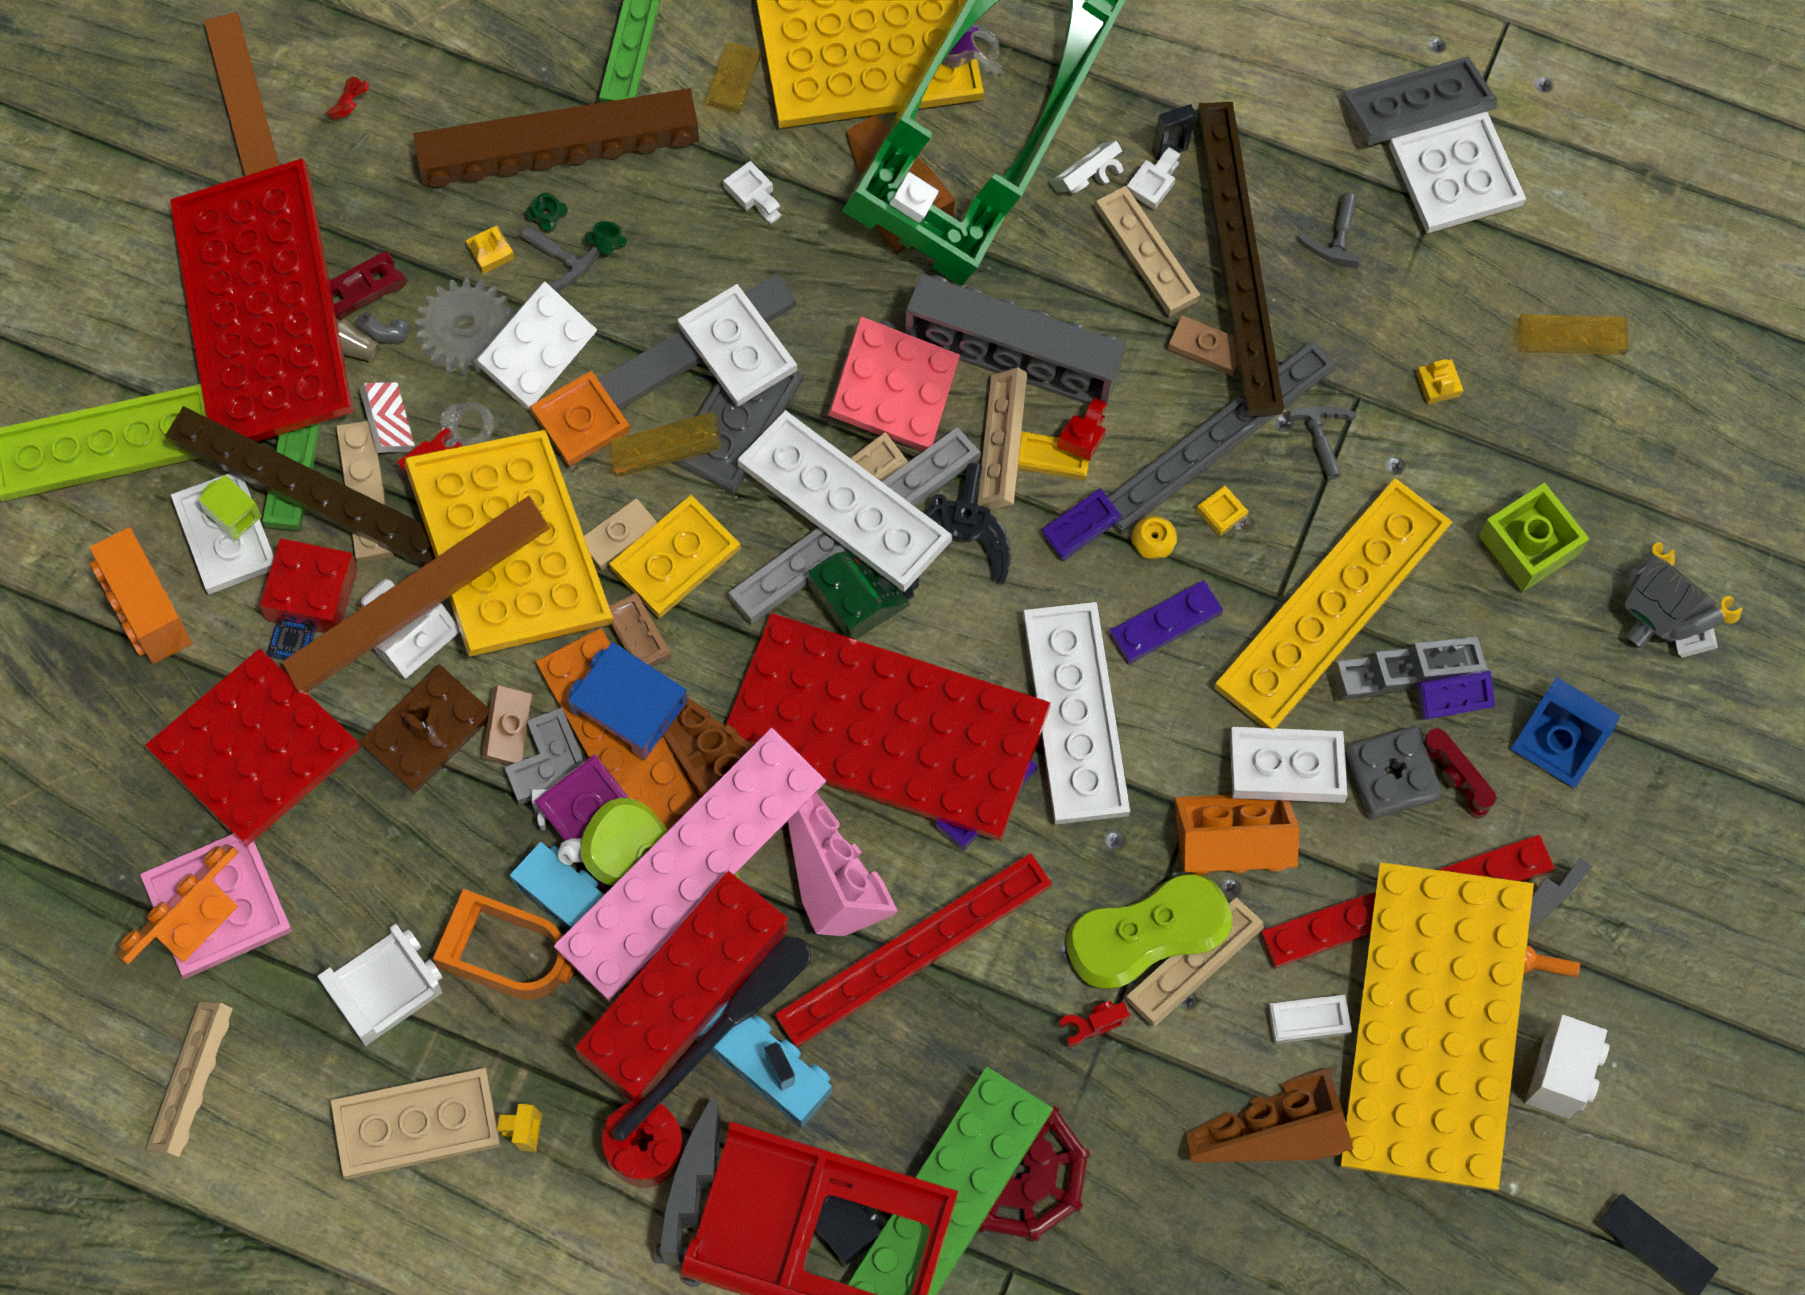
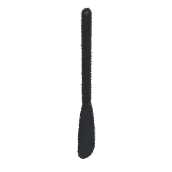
M787 937L776 944L732 997L718 1022L613 1130L615 1140L624 1141L733 1027L750 1018L768 1004L808 966L811 961V950L804 940L797 937Z

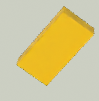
M1021 431L1017 469L1086 481L1089 461L1057 448L1058 437Z

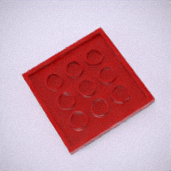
M260 648L145 744L147 751L245 847L250 845L361 748L359 742L307 692H298L291 677Z

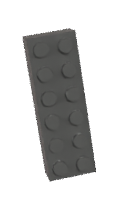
M921 273L906 310V334L960 354L959 361L997 374L1014 368H1020L1027 372L1026 384L1090 405L1094 398L1108 403L1120 373L1126 343L1120 342L1115 336L1106 333L1097 334L1085 330L1082 325L1075 322L1065 323L1053 319L1043 311H1030L1018 307L1008 299H995L983 295L981 291L973 287L963 288L951 284L941 276L933 275L930 277Z

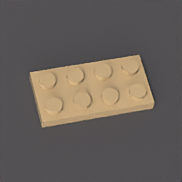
M486 1068L331 1100L342 1174L345 1180L501 1147Z

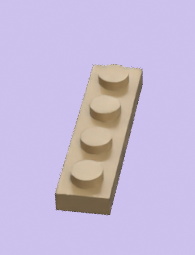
M1127 186L1096 201V210L1169 317L1199 301L1200 293Z
M1020 368L991 375L982 456L983 468L977 502L978 506L989 507L990 510L1014 504L1027 372Z
M363 421L337 426L345 485L386 505L379 453H377L369 422ZM352 533L355 556L358 563L394 557V553L378 546L377 543Z
M1237 897L1229 903L1233 918L1232 929L1222 944L1205 953L1169 957L1127 995V1002L1153 1027L1159 1024L1264 928V922Z
M219 1002L198 1003L146 1147L147 1151L161 1156L180 1157L182 1149L188 1143L189 1129L194 1115L202 1104V1093L208 1076L215 1067L216 1054L221 1040L229 1028V1017L233 1008Z

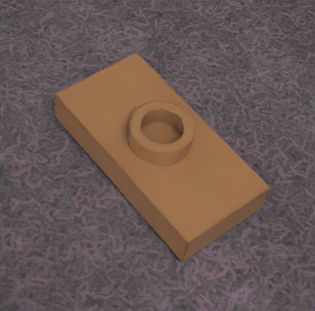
M1183 315L1181 316L1167 350L1233 376L1238 366L1233 335Z
M637 592L609 606L613 616L611 626L626 651L651 667L671 658V652Z
M501 685L493 688L482 759L505 765H512L522 761L532 694Z

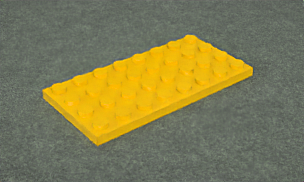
M1380 862L1346 1121L1354 1149L1342 1152L1341 1168L1491 1191L1499 1190L1534 883Z

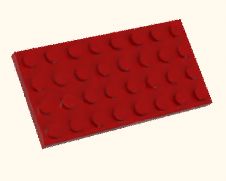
M304 159L294 160L170 199L206 417L257 442L353 413L354 408L308 164Z
M771 613L726 726L729 725L737 730L738 735L750 743L752 741L757 743L773 728L826 780L825 784L1002 842L1049 714L1051 702Z

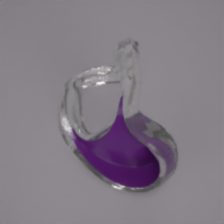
M974 24L960 38L941 63L944 67L951 69L958 68L976 59L984 65L983 71L985 74H994L998 77L1004 74L1001 65L996 62L999 55V41L993 32L979 24ZM974 36H978L992 45L988 58L975 45Z

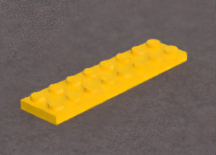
M1394 478L1215 683L1214 689L1263 728L1277 729L1450 528L1452 521Z

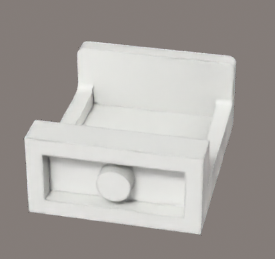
M397 924L390 927V935L336 972H333L330 967L317 976L365 1046L443 993L438 983L443 978L431 959L425 963L416 952L421 948L417 939L409 929L402 933Z

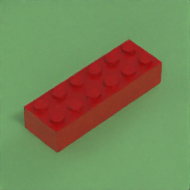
M728 870L575 1047L578 1059L629 1101L638 1105L661 1081L741 987L748 976L789 930L788 917Z

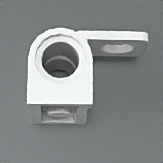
M389 579L381 581L361 599L362 606H366L379 595L394 587L393 582ZM439 603L375 646L374 650L389 668L406 679L456 636L460 629L444 606Z

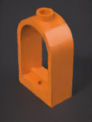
M462 890L433 957L438 969L524 1000L545 997L557 989L561 983L568 984L575 968L559 952L553 969L542 979L530 983L517 982L460 961L481 912L542 934L552 940L554 944L562 938L560 931L555 925L542 917L469 890Z

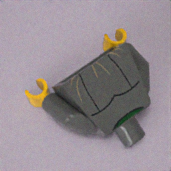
M1661 542L1653 545V555L1646 556L1629 571L1625 594L1627 600L1624 607L1638 619L1625 635L1641 648L1646 645L1655 633L1670 642L1684 640L1704 633L1723 622L1728 624L1736 623L1741 617L1743 608L1735 611L1726 609L1733 605L1734 598L1732 596H1725L1721 601L1720 608L1714 607L1717 602L1673 567L1675 563L1674 549L1668 554L1661 555L1664 551V546Z

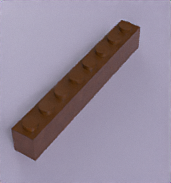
M691 88L413 133L423 187H443L451 182L463 180L479 181L487 176L499 174L510 176L524 170H546L554 165L566 163L582 164L591 159L603 157L613 159L627 153H649L657 148L670 146L685 147L691 143L699 142L698 122Z

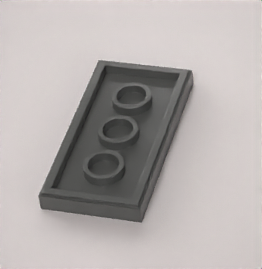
M1469 56L1341 93L1342 104L1368 146L1497 108V98Z
M796 371L738 407L718 381L672 455L671 463L735 495L747 475V472L738 466L737 459L786 410L803 382L804 374Z

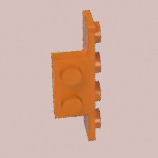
M225 844L222 848L218 845L208 852L202 860L205 865L195 875L192 873L186 875L176 885L174 890L177 893L167 903L162 901L157 904L146 917L149 921L139 931L134 929L121 940L118 945L121 950L115 956L125 964H129L156 937L179 961L184 963L239 907L212 881L239 852L228 844Z

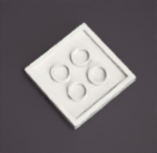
M1488 112L1390 140L1389 148L1427 234L1521 207L1526 201V197Z

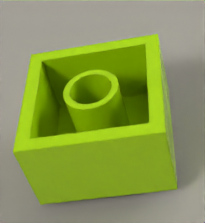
M1545 482L1488 518L1479 534V538L1522 592L1578 557L1590 539Z

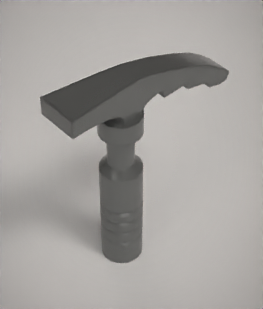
M1344 193L1342 196L1336 224L1337 237L1333 240L1331 248H1325V245L1316 244V241L1307 238V235L1303 233L1298 234L1297 240L1305 248L1326 260L1358 269L1360 257L1344 252L1347 244L1345 237L1350 230L1356 195Z
M526 225L520 234L521 238L551 257L560 258L567 267L572 269L570 273L566 272L562 279L559 278L553 284H548L556 292L580 278L600 256L598 249L593 246L583 258L579 259L575 254H568L563 251L559 244L529 225Z
M1312 406L1289 410L1287 414L1288 422L1295 420L1308 421L1309 429L1314 432L1316 438L1315 445L1327 478L1332 480L1341 476L1329 439L1324 436L1321 428L1323 427L1321 417L1326 419L1331 417L1336 419L1345 418L1347 421L1355 420L1357 413L1348 409L1329 406Z

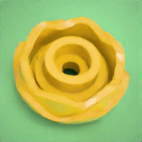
M1152 515L1138 521L1132 531L1131 541L1144 558H1165L1172 553L1177 543V532L1170 521L1163 517ZM1156 534L1158 538L1154 539L1151 535Z

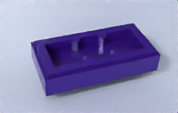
M1099 488L1043 528L1042 532L1062 560L1065 561L1123 518L1103 490Z
M1489 670L1416 682L1421 719L1427 720L1495 707L1491 671Z

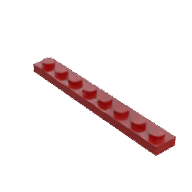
M1539 834L1438 870L1526 882L1552 873L1555 867ZM1376 891L1263 930L1260 936L1273 968L1277 969L1369 937L1371 934Z
M1032 853L779 1011L775 1014V1018L791 1043L798 1049L1052 887V882Z

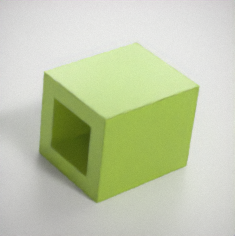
M226 474L218 481L215 480L209 483L198 498L204 513L233 541H236L262 517L256 502Z

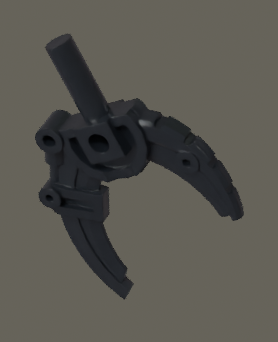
M969 463L962 500H946L944 495L936 494L932 497L931 505L923 513L951 533L952 539L960 542H972L979 539L990 557L993 580L998 581L997 584L1004 585L1009 572L1007 568L1010 567L1011 554L1008 553L1011 550L1009 538L1006 537L1007 532L1001 522L998 523L997 518L990 514L989 507L976 504L983 466L978 463ZM919 577L904 592L907 601L915 597L914 590L919 587Z

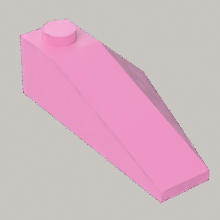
M816 792L788 820L802 904L816 934L846 936L894 916L898 910L884 881L876 871L868 872L858 858L862 852L855 843L850 845L837 830L840 827L839 821Z

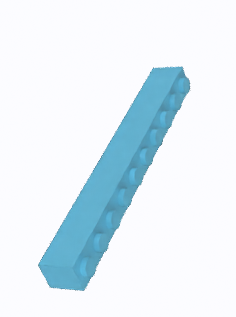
M540 842L510 874V878L517 890L568 932L604 894L596 888L598 886L597 881L585 870L581 869L578 873L569 865L560 862L557 855L559 848L553 845L549 849ZM642 969L628 982L629 984L642 971ZM732 997L696 1038L697 1042L723 1016ZM754 1014L752 1018L750 1017L733 1027L710 1053L802 1129L832 1094V1085L828 1083L831 1078L816 1064H813L811 1067L799 1059L801 1053L793 1044L786 1039H783L780 1043L770 1034L771 1027L762 1018ZM775 1042L780 1044L795 1073L794 1085L783 1091L764 1055V1047Z

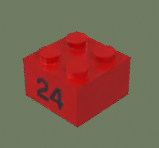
M280 538L260 603L267 622L277 623V620L280 619L314 626L315 632L325 633L342 622L358 571L353 554L351 552Z

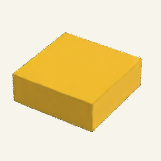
M1223 486L1199 504L1196 510L1219 537L1247 517L1249 512L1226 486Z

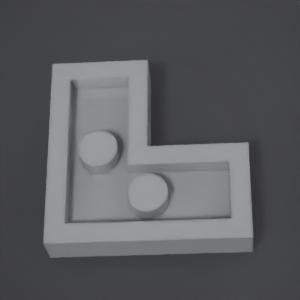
M562 707L527 720L539 754L505 767L519 805L532 800V790L549 789L584 762Z

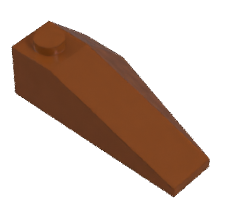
M876 115L869 117L846 131L855 164L861 176L888 130V127ZM917 156L908 172L937 189L939 192L932 204L954 218L955 198L937 175ZM875 225L895 254L906 249L905 246L897 242L899 237L882 226Z
M689 698L687 704L663 735L699 800L756 744L753 741L750 743L739 736L737 730L731 726H725L711 717L709 711Z
M1330 1068L1292 1078L1281 1084L1283 1091L1265 1100L1259 1095L1249 1101L1251 1107L1237 1115L1225 1113L1186 1133L1192 1162L1318 1160L1337 1156L1342 1152L1354 1149Z

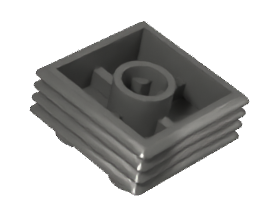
M1416 726L1350 744L1345 752L1348 766L1367 817L1370 820L1435 802L1442 793L1420 731ZM1388 767H1393L1394 770L1400 772L1398 779L1393 774H1386Z

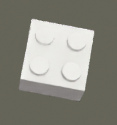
M1562 1014L1545 1032L1525 1104L1570 1119L1579 1110H1584L1587 1101L1592 1103L1599 1087V1080L1594 1079L1597 1066H1603L1609 1052L1610 1045L1604 1042L1608 1030Z

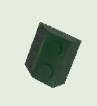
M849 550L834 554L807 572V589L843 636L857 640L909 606V602L896 585Z

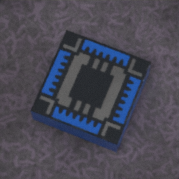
M278 619L268 650L269 657L285 660L311 643L315 635L314 626Z

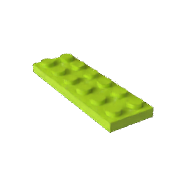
M201 384L0 427V500L6 501L199 458L166 442L165 435L183 406L206 417Z

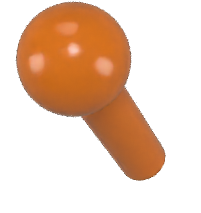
M1527 945L1524 974L1536 969L1578 978L1581 963L1536 954L1531 946Z

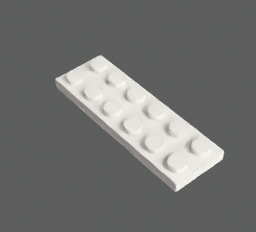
M786 410L737 459L738 466L904 592L952 541L951 533Z
M1097 602L1024 610L1023 619L1035 697L1051 702V708L1044 724L1041 738L1054 824L1129 816L1130 807Z

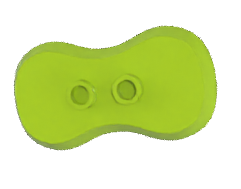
M630 798L610 800L594 814L585 829L580 848L582 861L586 869L597 880L614 886L669 830L654 811L644 803ZM738 871V872L735 874V876L740 879V875H739V871Z
M1192 873L1177 875L1162 883L1149 896L1139 902L1127 906L1097 908L1079 916L1071 924L1066 934L1068 956L1078 975L1089 985L1103 989L1122 987L1135 980L1149 966L1159 960L1175 955L1205 953L1218 947L1231 932L1232 912L1224 893L1210 878Z

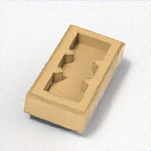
M886 432L850 458L881 482L908 463Z
M637 498L584 535L592 561L601 571L608 567L610 562L657 523Z

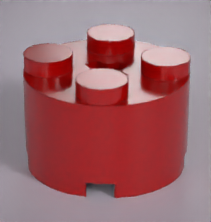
M630 1102L617 1109L608 1117L602 1136L603 1151L609 1168L622 1181L639 1188L657 1186L665 1182L679 1165L683 1155L681 1130L674 1115L663 1104H659L624 1141L615 1140L613 1130L637 1106L635 1103ZM646 1137V1140L649 1142L647 1145L648 1150L640 1151L637 1145L639 1138Z

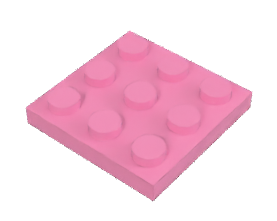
M229 835L140 874L152 905L155 907L162 901L167 903L177 893L174 890L176 885L186 875L190 873L195 875L205 865L202 860L214 847L219 845L222 848L225 844H228L239 852L212 879L239 907L184 963L174 956L184 979L293 932L254 841L245 847L233 835Z

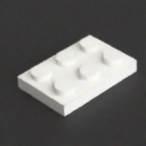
M544 281L474 360V363L526 410H529L530 406L539 400L596 333L597 329Z
M738 284L677 319L678 327L737 407L797 371L796 362Z
M231 473L226 474L252 499L244 479ZM223 476L171 494L208 595L269 573L274 560L273 552L260 519L236 541H233L204 513L198 498L209 483L215 480L218 481Z
M1251 727L1231 728L1232 798L1345 803L1347 783L1343 731L1276 728L1273 730L1271 728Z

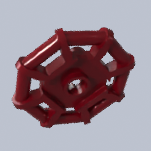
M1052 1106L1053 1112L1022 1159L1024 1166L1029 1167V1174H1022L1021 1180L1014 1179L1012 1175L978 1231L981 1233L990 1231L1029 1238L1031 1242L1039 1241V1237L1073 1212H1080L1082 1209L1081 1197L1087 1159L1091 1158L1089 1149L1083 1147L1060 1115L1058 1107ZM1050 1128L1068 1152L1057 1156L1051 1143L1044 1138ZM1071 1165L1067 1191L1056 1187L1059 1166ZM1050 1196L1059 1203L1036 1219L1033 1208L1038 1203ZM999 1207L1023 1211L1024 1221L997 1217L996 1214Z

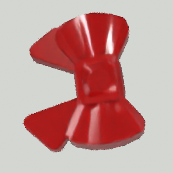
M355 76L347 79L344 93L336 105L325 113L331 119L344 118L350 114L357 106L352 101L353 98L367 92L369 83L366 80L361 81Z

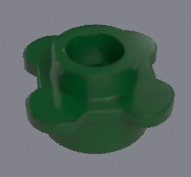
M541 193L533 200L532 207L526 209L525 214L529 221L539 223L544 231H552L556 228L555 223L561 217L567 215L568 208L566 204L559 203L554 195ZM545 210H549V211H550L549 214H544L543 212H544Z
M610 221L596 223L593 227V232H587L584 238L587 243L593 244L601 254L606 255L611 254L618 247H625L627 244V239L621 236V228Z

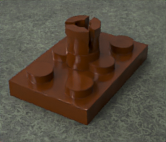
M438 664L359 742L362 748L415 795L488 722L489 708L444 667Z

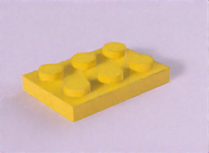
M689 495L610 562L609 565L610 569L633 593L637 592L641 601L660 619L741 549V545L692 495Z

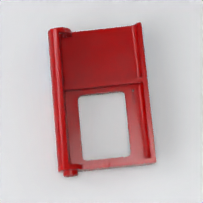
M730 1121L725 1146L696 1238H692L686 1251L681 1276L740 1295H877L810 1274L805 1270V1261L823 1202L828 1196H836L917 1221L929 1227L930 1234L911 1294L929 1295L956 1205L958 1191Z

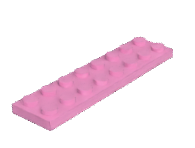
M771 728L554 945V948L593 987L610 1001L655 956L725 873L729 870L735 875L826 783V780Z

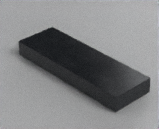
M1623 1193L1617 1197L1597 1224L1601 1230L1685 1295H1700L1719 1269Z

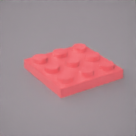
M861 316L855 327L828 416L878 435L886 432L891 440L923 452L934 443L960 354Z

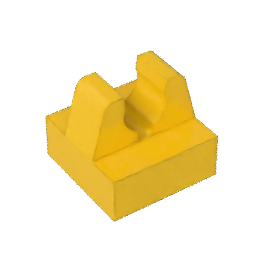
M498 225L466 240L467 247L483 274L515 259L514 253Z
M1452 359L1432 362L1427 366L1419 367L1416 372L1427 405L1460 397L1464 391Z
M518 1104L516 1115H499L497 1131L502 1132V1136L512 1137V1143L521 1151L536 1152L543 1114L534 1105Z

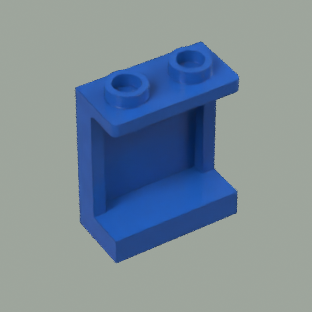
M612 642L606 651L601 649L594 656L590 664L591 671L585 679H578L568 693L570 710L577 716L582 713L631 745L632 753L646 760L687 704V689Z

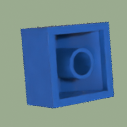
M1556 677L1511 747V750L1573 788H1576L1611 735L1621 715Z

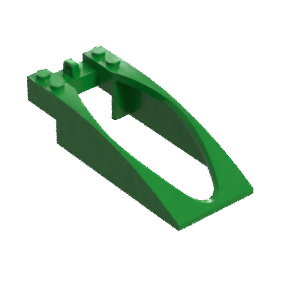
M964 0L889 126L842 211L871 230L876 224L882 226L899 237L897 242L908 249L913 246L934 259L933 269L962 286L978 268L1006 214L1022 197L1126 0H1070L1068 26L1056 77L1040 120L1017 160L1003 177L994 174L961 213L958 220L932 204L923 220L918 223L889 204L914 160L932 137L931 131L915 122L918 108L930 81L951 49L988 10L1000 1Z

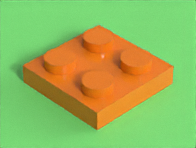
M592 370L530 406L532 414L542 429L546 430L549 439L568 467L631 431L629 423Z

